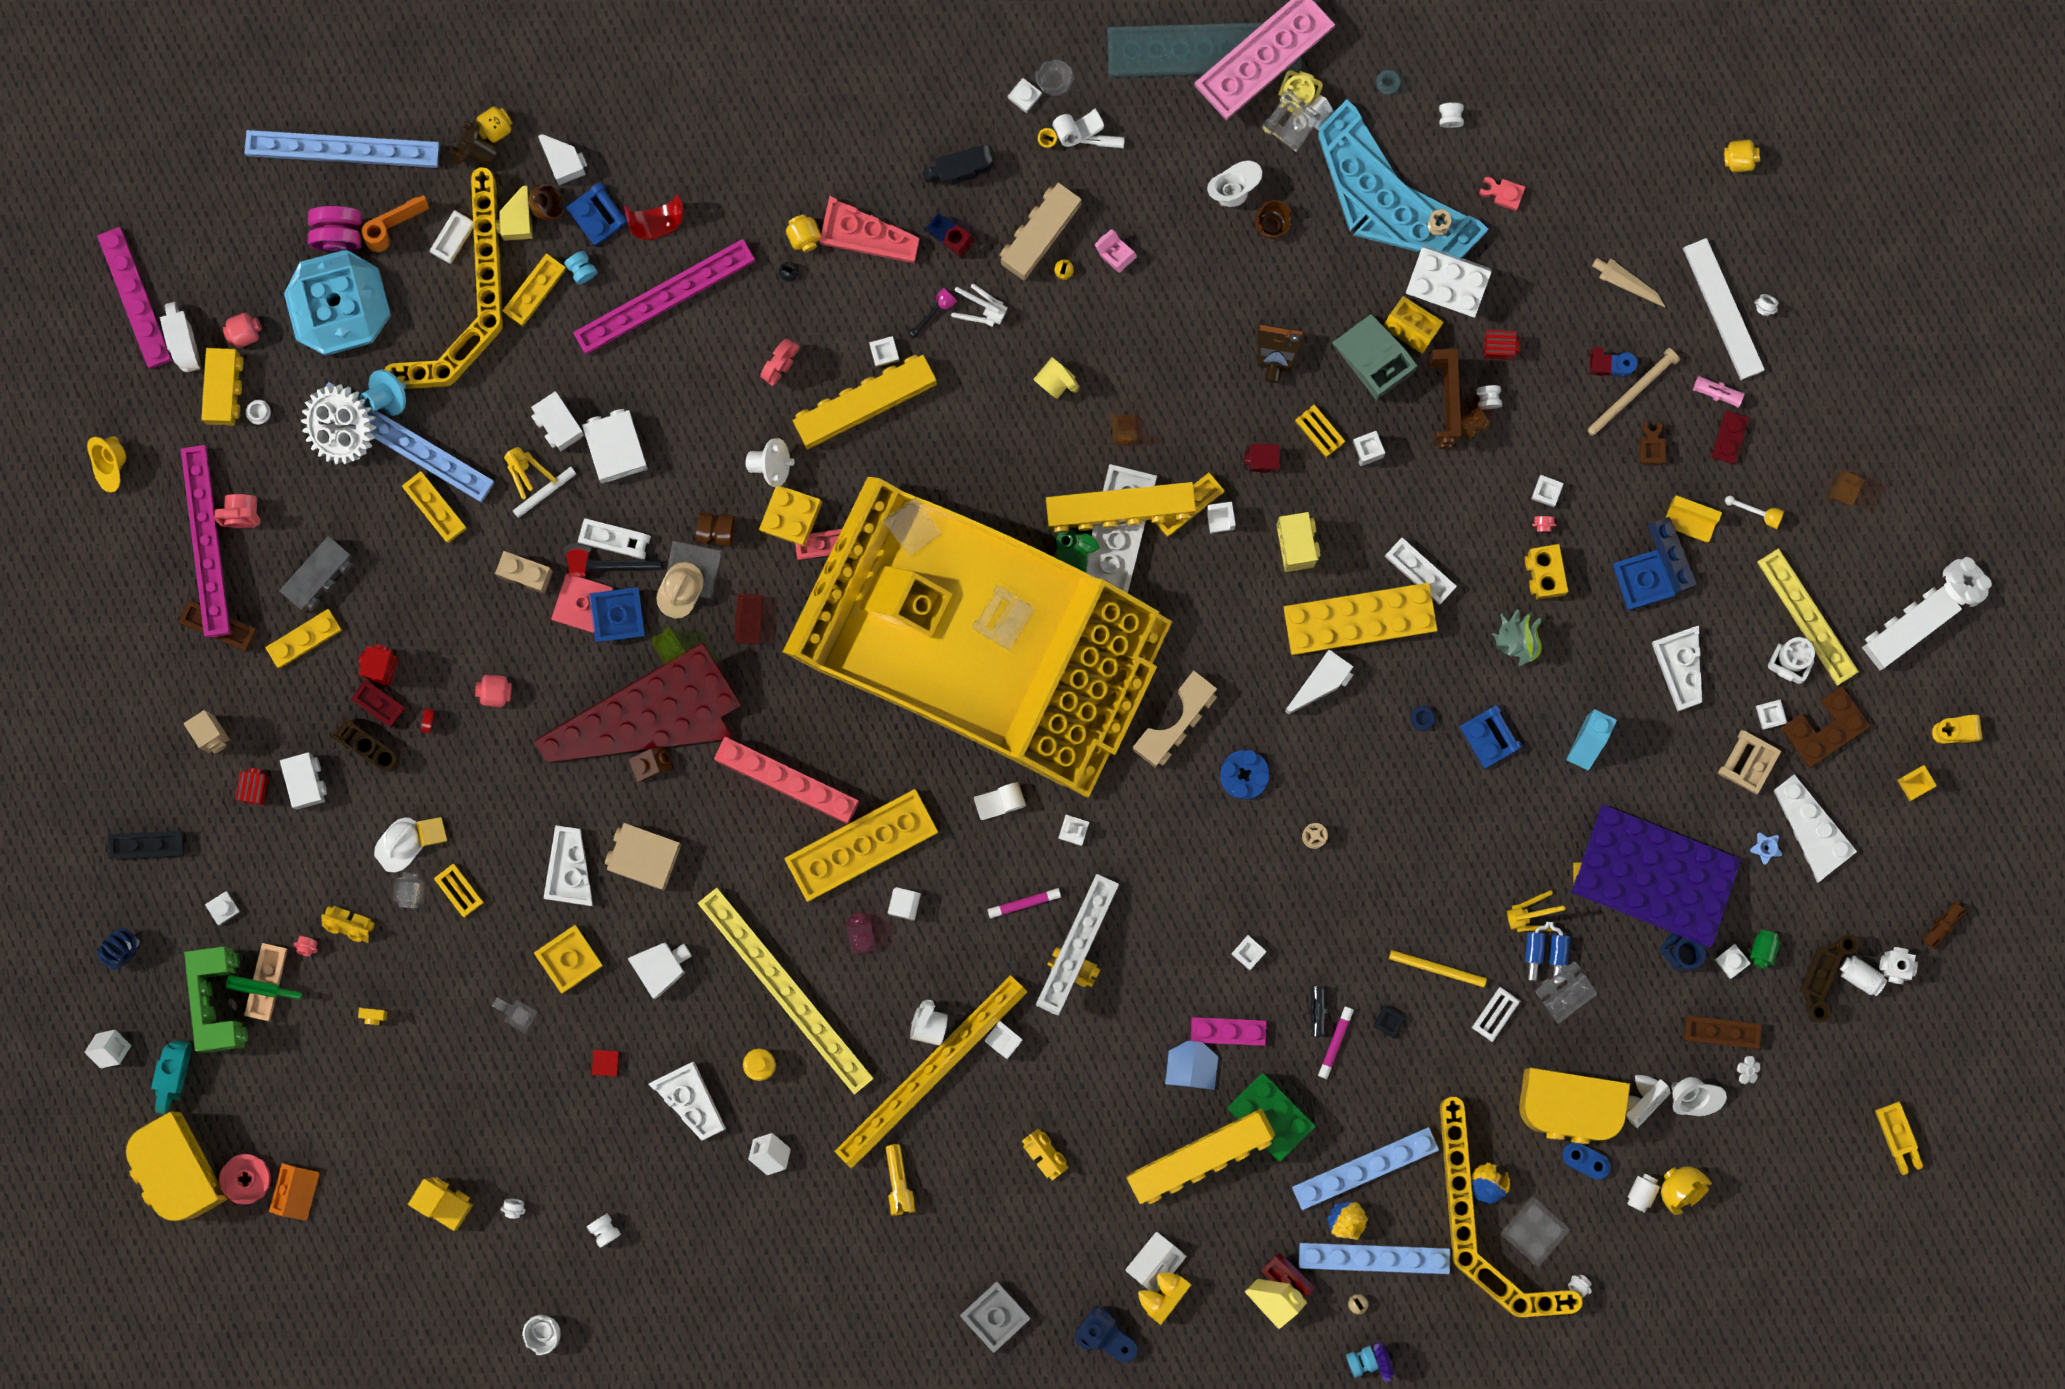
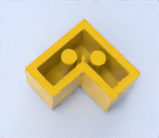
M438 1177L423 1179L408 1205L428 1218H434L453 1231H457L473 1204L468 1202L470 1197L459 1190L456 1193L447 1189L449 1184Z

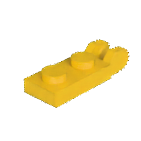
M1896 1102L1875 1110L1892 1156L1895 1157L1901 1174H1908V1167L1903 1158V1154L1910 1152L1914 1167L1917 1170L1923 1168L1917 1151V1143L1901 1103Z

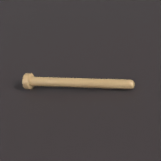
M1668 348L1664 352L1665 357L1588 428V433L1591 436L1596 435L1671 363L1677 364L1680 361L1679 356L1672 349Z

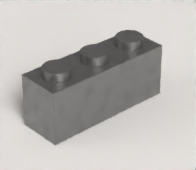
M328 536L279 591L304 613L308 610L312 611L320 602L318 598L324 592L328 593L336 585L335 579L341 573L344 575L350 570L353 565L351 561L354 558Z

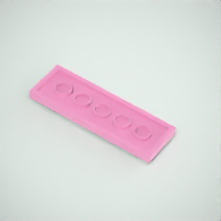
M1290 0L1194 83V86L1227 121L1335 27V24L1313 0Z

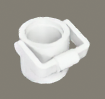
M1801 637L1793 638L1783 645L1778 643L1768 668L1790 682L1794 681L1802 684L1814 663V647L1811 642ZM1777 656L1781 664V667L1774 664ZM1806 668L1802 677L1794 673Z
M932 1000L922 1001L919 1008H917L911 1023L910 1039L940 1046L946 1030L947 1014L933 1011L935 1005Z

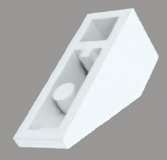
M1328 650L1285 712L1291 714L1337 690L1340 685L1345 687L1353 676L1350 673L1353 666L1331 650Z

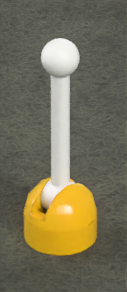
M1733 496L1725 498L1727 505H1736L1762 515L1768 526L1775 529L1778 528L1784 513L1783 510L1771 508L1765 512L1736 501Z

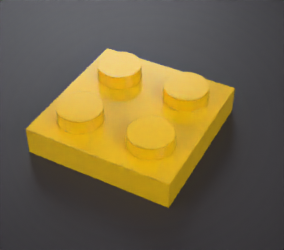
M782 486L775 487L759 530L805 547L823 501Z
M576 925L534 952L561 994L603 967V964Z

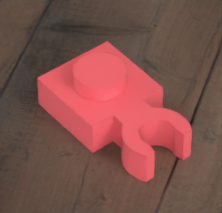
M1485 177L1483 182L1488 183L1491 189L1488 191L1481 189L1479 194L1484 197L1493 195L1496 197L1494 200L1495 204L1517 211L1525 187L1504 179L1498 185L1494 179Z

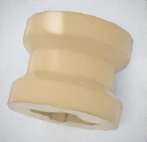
M1319 823L1309 824L1302 833L1304 844L1311 849L1320 848L1328 838L1326 828Z

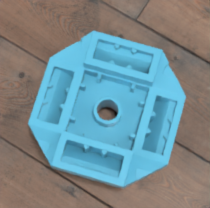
M347 249L299 262L284 293L296 340L325 356L373 343L385 323L391 317L379 269ZM340 297L341 301L337 306H330L332 298Z

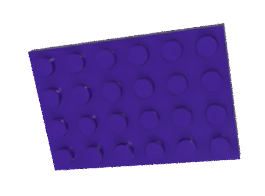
M1602 804L1571 893L1711 948L1741 859Z

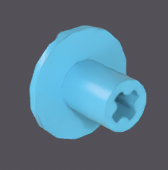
M380 369L374 371L369 378V390L361 393L359 400L366 399L363 406L365 408H372L368 413H373L380 409L388 415H398L405 409L406 397L404 389H406V384L404 382L400 383L396 376L387 370Z

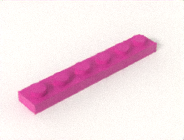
M118 227L97 235L147 367L152 369L172 361L122 228Z

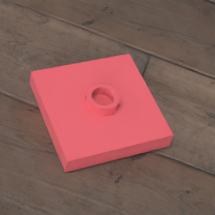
M566 573L551 620L594 633L589 593L612 591L614 588L580 577H569V574Z

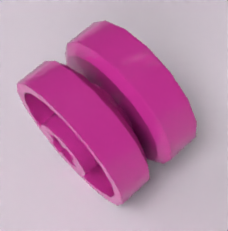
M340 206L316 207L308 211V225L313 228L308 232L309 248L325 252H339L346 249L348 251H355L362 247V234L357 231L362 226L361 211Z

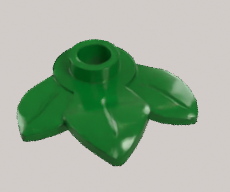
M1069 529V532L1058 534L1056 538L1058 549L1055 552L1054 558L1086 572L1088 565L1087 553L1096 552L1100 547L1091 535L1087 533L1078 534L1074 530ZM1070 537V543L1065 545V538Z

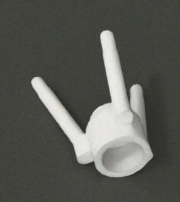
M972 284L971 287L989 300V302L959 287L955 288L956 292L986 307L983 315L987 316V318L952 313V317L985 323L992 327L994 322L999 325L1001 324L1008 308L1003 305V302L995 299L975 284Z

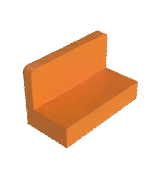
M282 1163L269 1212L306 1221L319 1172Z

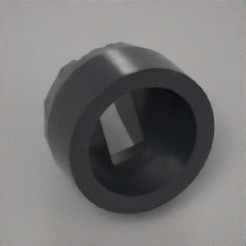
M792 262L781 264L779 267L780 278L786 282L794 281L798 276L797 266ZM783 268L794 270V274L784 271Z

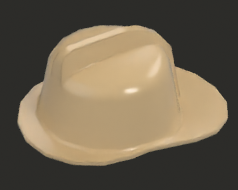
M682 562L675 564L668 570L657 594V604L662 613L672 618H683L691 612L704 584L703 575L699 568L691 563Z

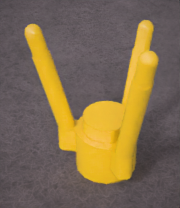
M517 447L506 453L504 459L508 463L507 468L511 472L523 500L526 499V495L517 473H519L528 490L532 491L533 487L524 473L529 467L528 462L553 483L557 482V479L540 465L529 452L523 453L521 448Z
M1552 890L1521 904L1513 905L1512 910H1507L1510 929H1517V932L1536 931L1540 926L1526 925L1530 923L1529 918L1564 911L1565 906L1528 913L1527 909L1522 910L1553 894ZM1549 926L1547 929H1545V930H1540V931H1553V930H1552L1551 927Z

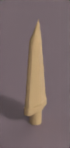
M1598 258L1595 259L1592 266L1602 272L1599 277L1600 279L1665 307L1657 292L1621 267L1613 259L1610 258L1608 263Z

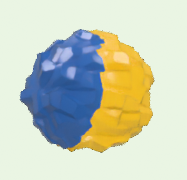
M1491 1163L1479 1165L1471 1175L1473 1195L1476 1196L1478 1201L1481 1200L1482 1202L1495 1203L1499 1201L1510 1190L1508 1172L1501 1176V1174L1496 1172V1165Z
M1350 1201L1335 1204L1331 1209V1215L1328 1216L1329 1228L1332 1234L1337 1238L1356 1240L1365 1230L1368 1220L1360 1204Z

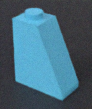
M1594 709L1586 716L1566 760L1589 770L1605 746L1617 720Z

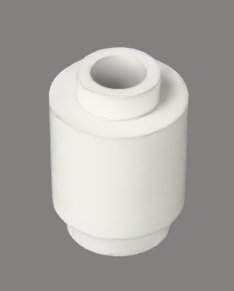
M1645 1173L1643 1177L1637 1176L1628 1195L1630 1199L1627 1204L1645 1213L1647 1208H1651L1660 1189V1186L1656 1185L1658 1180Z

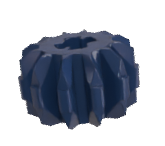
M123 927L119 928L102 942V945L98 948L97 957L105 966L116 970L119 967H123L134 956V953L139 948L140 941L131 931Z

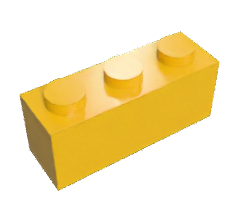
M206 348L201 419L205 424L235 425L236 419L240 418V405L237 404V395H241L242 382L238 378L239 371L243 370L244 363L243 357H240V353L236 349Z

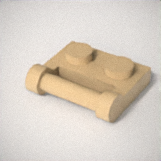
M1741 730L1738 735L1739 740L1724 767L1721 766L1718 774L1757 795L1781 751L1750 733ZM1747 744H1751L1754 748L1738 775L1733 770Z

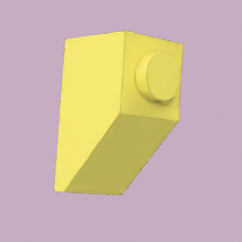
M522 186L501 209L500 219H496L497 234H501L504 241L533 239L532 215L528 203L530 190L527 186Z
M1257 1279L1245 1291L1278 1329L1297 1315L1307 1304L1302 1294L1288 1283Z

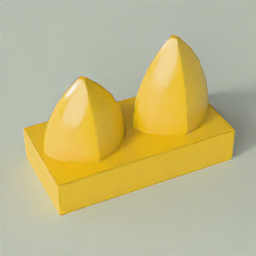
M1159 1273L1157 1275L1158 1285L1163 1292L1161 1295L1148 1290L1138 1292L1143 1308L1160 1325L1191 1286L1189 1282L1178 1274Z

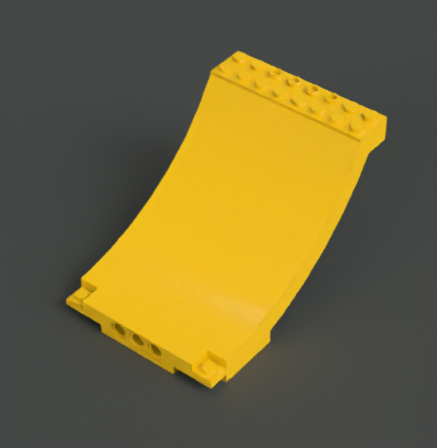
M867 477L783 653L820 673L857 687L954 731L1059 785L1066 786L1089 798L1109 754H1116L1157 668V666L1153 665V661L1172 621L1159 614V611L1104 579L1095 578L1034 547L965 516L905 493L880 478Z

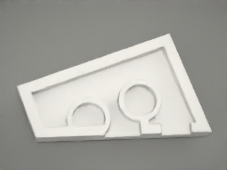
M1699 625L1652 642L1677 712L1702 703Z

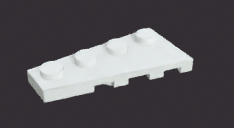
M1792 775L1774 790L1817 883L1857 852L1795 775Z

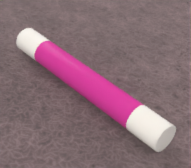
M1057 888L987 910L991 919L1061 898V895Z
M1344 1007L1319 1071V1077L1327 1079L1354 1011L1351 1008Z

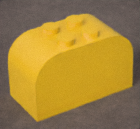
M1528 1068L1524 1070L1519 1105L1520 1115L1529 1128L1537 1132L1547 1133L1546 1138L1564 1140L1565 1136L1571 1137V1142L1589 1144L1590 1140H1606L1615 1136L1623 1127L1630 1084Z
M181 1112L165 1114L137 1130L129 1139L126 1156L132 1168L130 1175L136 1184L140 1183L144 1190L141 1194L148 1206L152 1205L159 1216L174 1221L190 1220L228 1200L227 1196L222 1192L213 1170Z

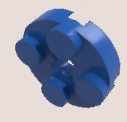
M1240 750L1232 753L1225 759L1221 767L1220 781L1224 790L1229 795L1238 799L1249 800L1257 797L1264 791L1269 781V768L1260 755L1251 750ZM1239 769L1250 770L1249 781L1239 780Z

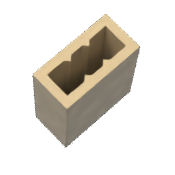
M624 823L622 828L618 827L613 840L616 842L614 851L610 850L606 857L605 864L608 865L607 870L665 891L681 844Z

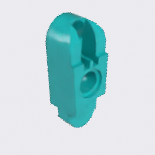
M177 1040L167 1044L162 1051L160 1060H157L151 1089H155V1095L157 1096L155 1104L156 1113L167 1114L172 1099L180 1100L192 1050L191 1042Z

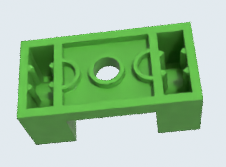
M228 947L184 952L195 1051L208 1053L245 1048L244 1042L248 1041V1032L242 1023L228 1021L212 1024V1021L216 1020L214 1006H210L209 998L213 996L212 983L207 980L210 977L237 974L236 968L240 967L238 953H234V949Z

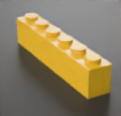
M913 355L904 361L905 364L897 368L895 365L882 372L883 375L874 378V376L869 377L861 382V386L852 389V387L847 388L839 393V397L833 400L827 398L819 402L817 408L811 411L805 409L797 413L793 423L806 449L808 450L936 386V378L924 355L919 357Z
M1193 482L1046 497L1049 530H1054V533L1069 532V528L1079 527V531L1092 530L1095 525H1103V528H1114L1118 526V523L1127 522L1129 526L1142 524L1143 520H1152V523H1162L1167 521L1166 518L1176 517L1178 521L1188 520L1196 512Z
M1261 1108L1131 1172L1126 1178L1139 1203L1142 1204L1147 1201L1148 1204H1152L1162 1198L1160 1194L1168 1190L1172 1194L1184 1187L1182 1183L1189 1180L1192 1183L1197 1182L1206 1176L1205 1172L1211 1169L1217 1172L1228 1166L1227 1161L1233 1158L1239 1161L1249 1156L1248 1151L1257 1147L1258 1150H1262L1272 1144L1270 1140L1274 1138L1275 1133Z

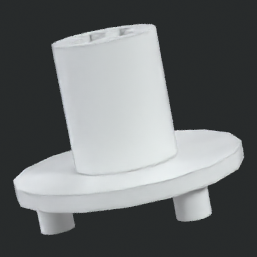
M780 438L770 439L763 451H750L746 456L748 472L763 473L765 480L772 487L781 486L787 479L790 466L794 465V459L790 458L788 447Z

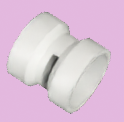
M608 1213L587 1226L589 1232L597 1237L596 1243L600 1248L621 1235L619 1230L612 1226V1219Z

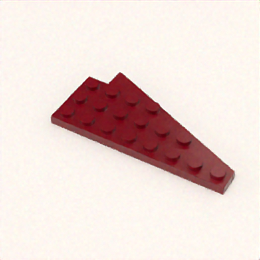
M701 642L536 738L534 743L547 762L721 740L724 737H732V733L722 716L741 706V701L705 644Z

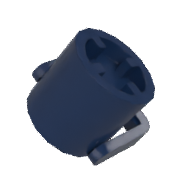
M1672 933L1665 939L1666 942L1660 948V953L1668 960L1670 966L1679 972H1689L1701 966L1706 957L1705 945L1687 938L1681 939L1682 936Z

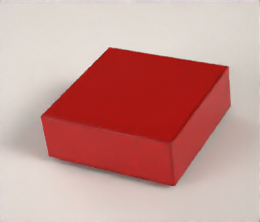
M593 1050L592 1075L618 1076L619 1051Z

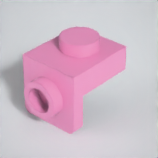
M1113 229L1103 235L1095 244L1100 256L1119 273L1137 257L1135 252L1119 239Z

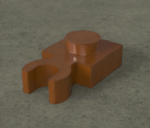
M1644 422L1642 431L1646 438L1639 440L1640 464L1666 463L1665 439H1658V435L1662 430L1661 422L1656 423V431H1650L1648 422Z

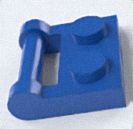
M602 182L595 184L587 193L566 207L595 247L628 224L626 215H622L605 192L606 188ZM595 197H598L615 220L611 225L607 223L591 201Z
M1498 704L1460 726L1462 733L1484 769L1523 747L1520 741H1516L1500 714L1501 709ZM1490 717L1508 745L1503 750L1485 721Z

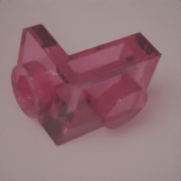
M856 913L845 919L852 955L876 950L870 914Z

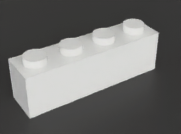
M1944 586L1938 590L1933 587L1922 595L1925 600L1920 604L1914 601L1903 610L1906 613L1900 619L1896 616L1884 624L1887 629L1880 634L1876 630L1865 638L1867 644L1862 649L1879 670L1884 669L1962 610L1958 603L1949 596Z

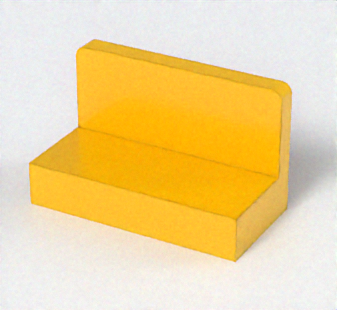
M1676 495L1672 499L1666 518L1670 517L1675 531L1708 543L1722 512Z

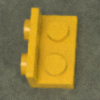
M1403 296L1390 313L1383 327L1391 335L1396 336L1411 348L1424 353L1444 322Z

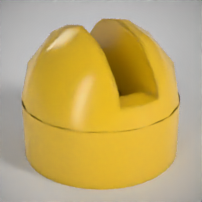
M1044 128L1038 134V142L1043 147H1052L1057 142V134L1051 128ZM1043 133L1054 137L1053 142L1043 139Z
M1065 259L1058 261L1054 269L1055 275L1062 280L1069 279L1073 275L1072 273H1074L1073 264ZM1063 263L1068 264L1065 275L1061 274Z

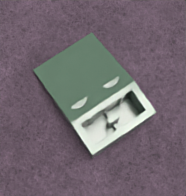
M1372 314L1332 342L1375 400L1389 392L1417 369L1416 363L1403 346Z

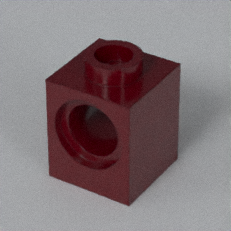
M1250 444L1249 451H1245L1244 465H1249V472H1279L1280 444Z

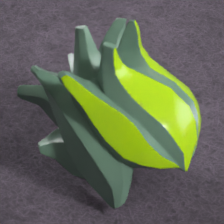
M1517 609L1510 621L1503 613L1500 614L1502 626L1499 629V634L1492 633V635L1495 637L1496 646L1499 650L1510 657H1520L1519 666L1521 667L1535 660L1541 653L1542 646L1537 629L1542 620L1538 618L1530 623L1531 612H1528L1519 619L1520 611Z

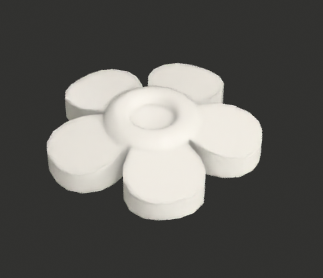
M1746 1056L1744 1063H1739L1737 1071L1742 1073L1739 1081L1747 1084L1748 1082L1754 1083L1757 1080L1755 1072L1760 1071V1063L1756 1062L1754 1057Z

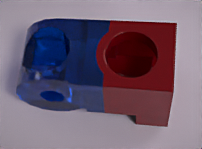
M938 213L925 228L932 237L940 241L941 244L950 249L960 259L974 243L971 234Z

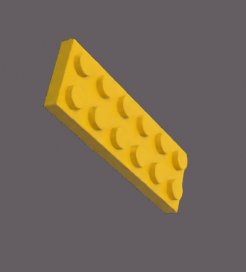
M1429 583L1284 606L1291 655L1437 632Z
M914 789L784 859L806 901L809 902L938 834V831L917 791Z

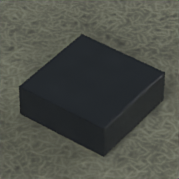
M1384 1005L1372 1027L1395 1039L1406 1017Z

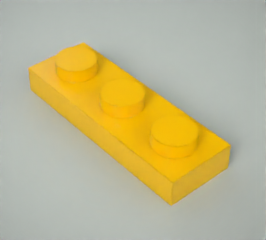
M546 253L502 310L503 313L523 327L567 270L566 267Z
M421 471L402 485L403 489L447 543L467 529Z
M1207 473L1193 485L1195 515L1224 493L1223 488L1210 473ZM1176 517L1166 518V522L1155 524L1168 538L1190 519L1178 521Z
M327 609L265 648L277 668L280 669L341 632L342 629L331 611Z

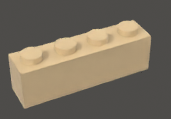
M1057 183L1054 188L1052 186L1049 187L1043 196L1045 201L1040 207L1037 205L1029 214L1030 221L1026 226L1022 224L1014 235L1016 237L1012 245L1007 244L1000 254L1002 257L1001 265L1024 281L1081 206L1082 199L1060 183Z

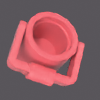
M245 494L226 495L224 509L215 510L214 519L221 527L254 528L259 526L260 517L257 515V497Z

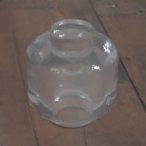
M403 873V877L396 878L394 881L393 901L398 903L399 908L418 909V905L423 904L425 901L426 882L423 879H419L417 873Z

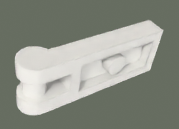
M584 518L578 543L645 560L646 552L644 551L646 543L649 544L651 536ZM630 539L637 541L635 549L628 547Z

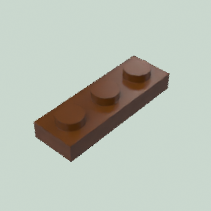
M189 600L178 622L183 626L204 634L201 607L199 604ZM228 617L230 635L212 638L247 653L257 630Z
M1686 1016L1683 1041L1759 1049L1762 1024Z

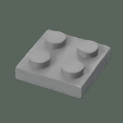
M995 1282L960 1315L993 1353L1031 1319L998 1282Z

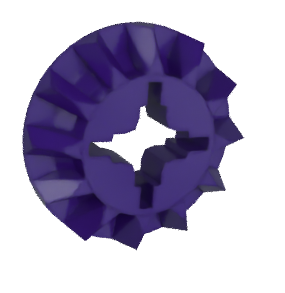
M1380 1341L1374 1344L1373 1349L1381 1376L1386 1382L1393 1381L1391 1375H1395L1391 1359L1386 1345L1382 1346Z

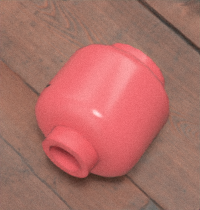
M241 313L227 319L223 331L230 345L234 344L237 348H242L257 342L259 331H262L257 317L252 318L248 313Z
M486 674L482 677L481 682H476L475 697H480V703L483 706L503 707L506 702H510L512 684L508 683L505 676Z

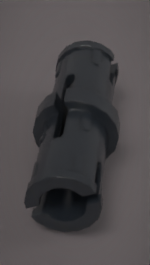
M1312 986L1310 987L1311 1009H1309V1014H1311V1037H1327V987Z

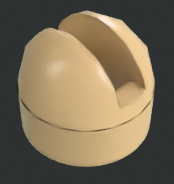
M1355 1294L1350 1297L1348 1307L1354 1314L1366 1312L1368 1300L1365 1296ZM1358 1298L1364 1309L1359 1310L1354 1299Z

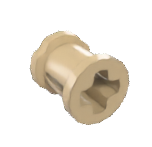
M1444 209L1435 210L1427 224L1429 232L1435 236L1444 235L1451 224L1450 213ZM1442 219L1443 224L1437 226L1436 221Z

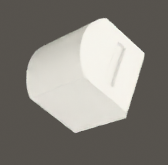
M896 887L893 889L888 915L915 921L921 894Z

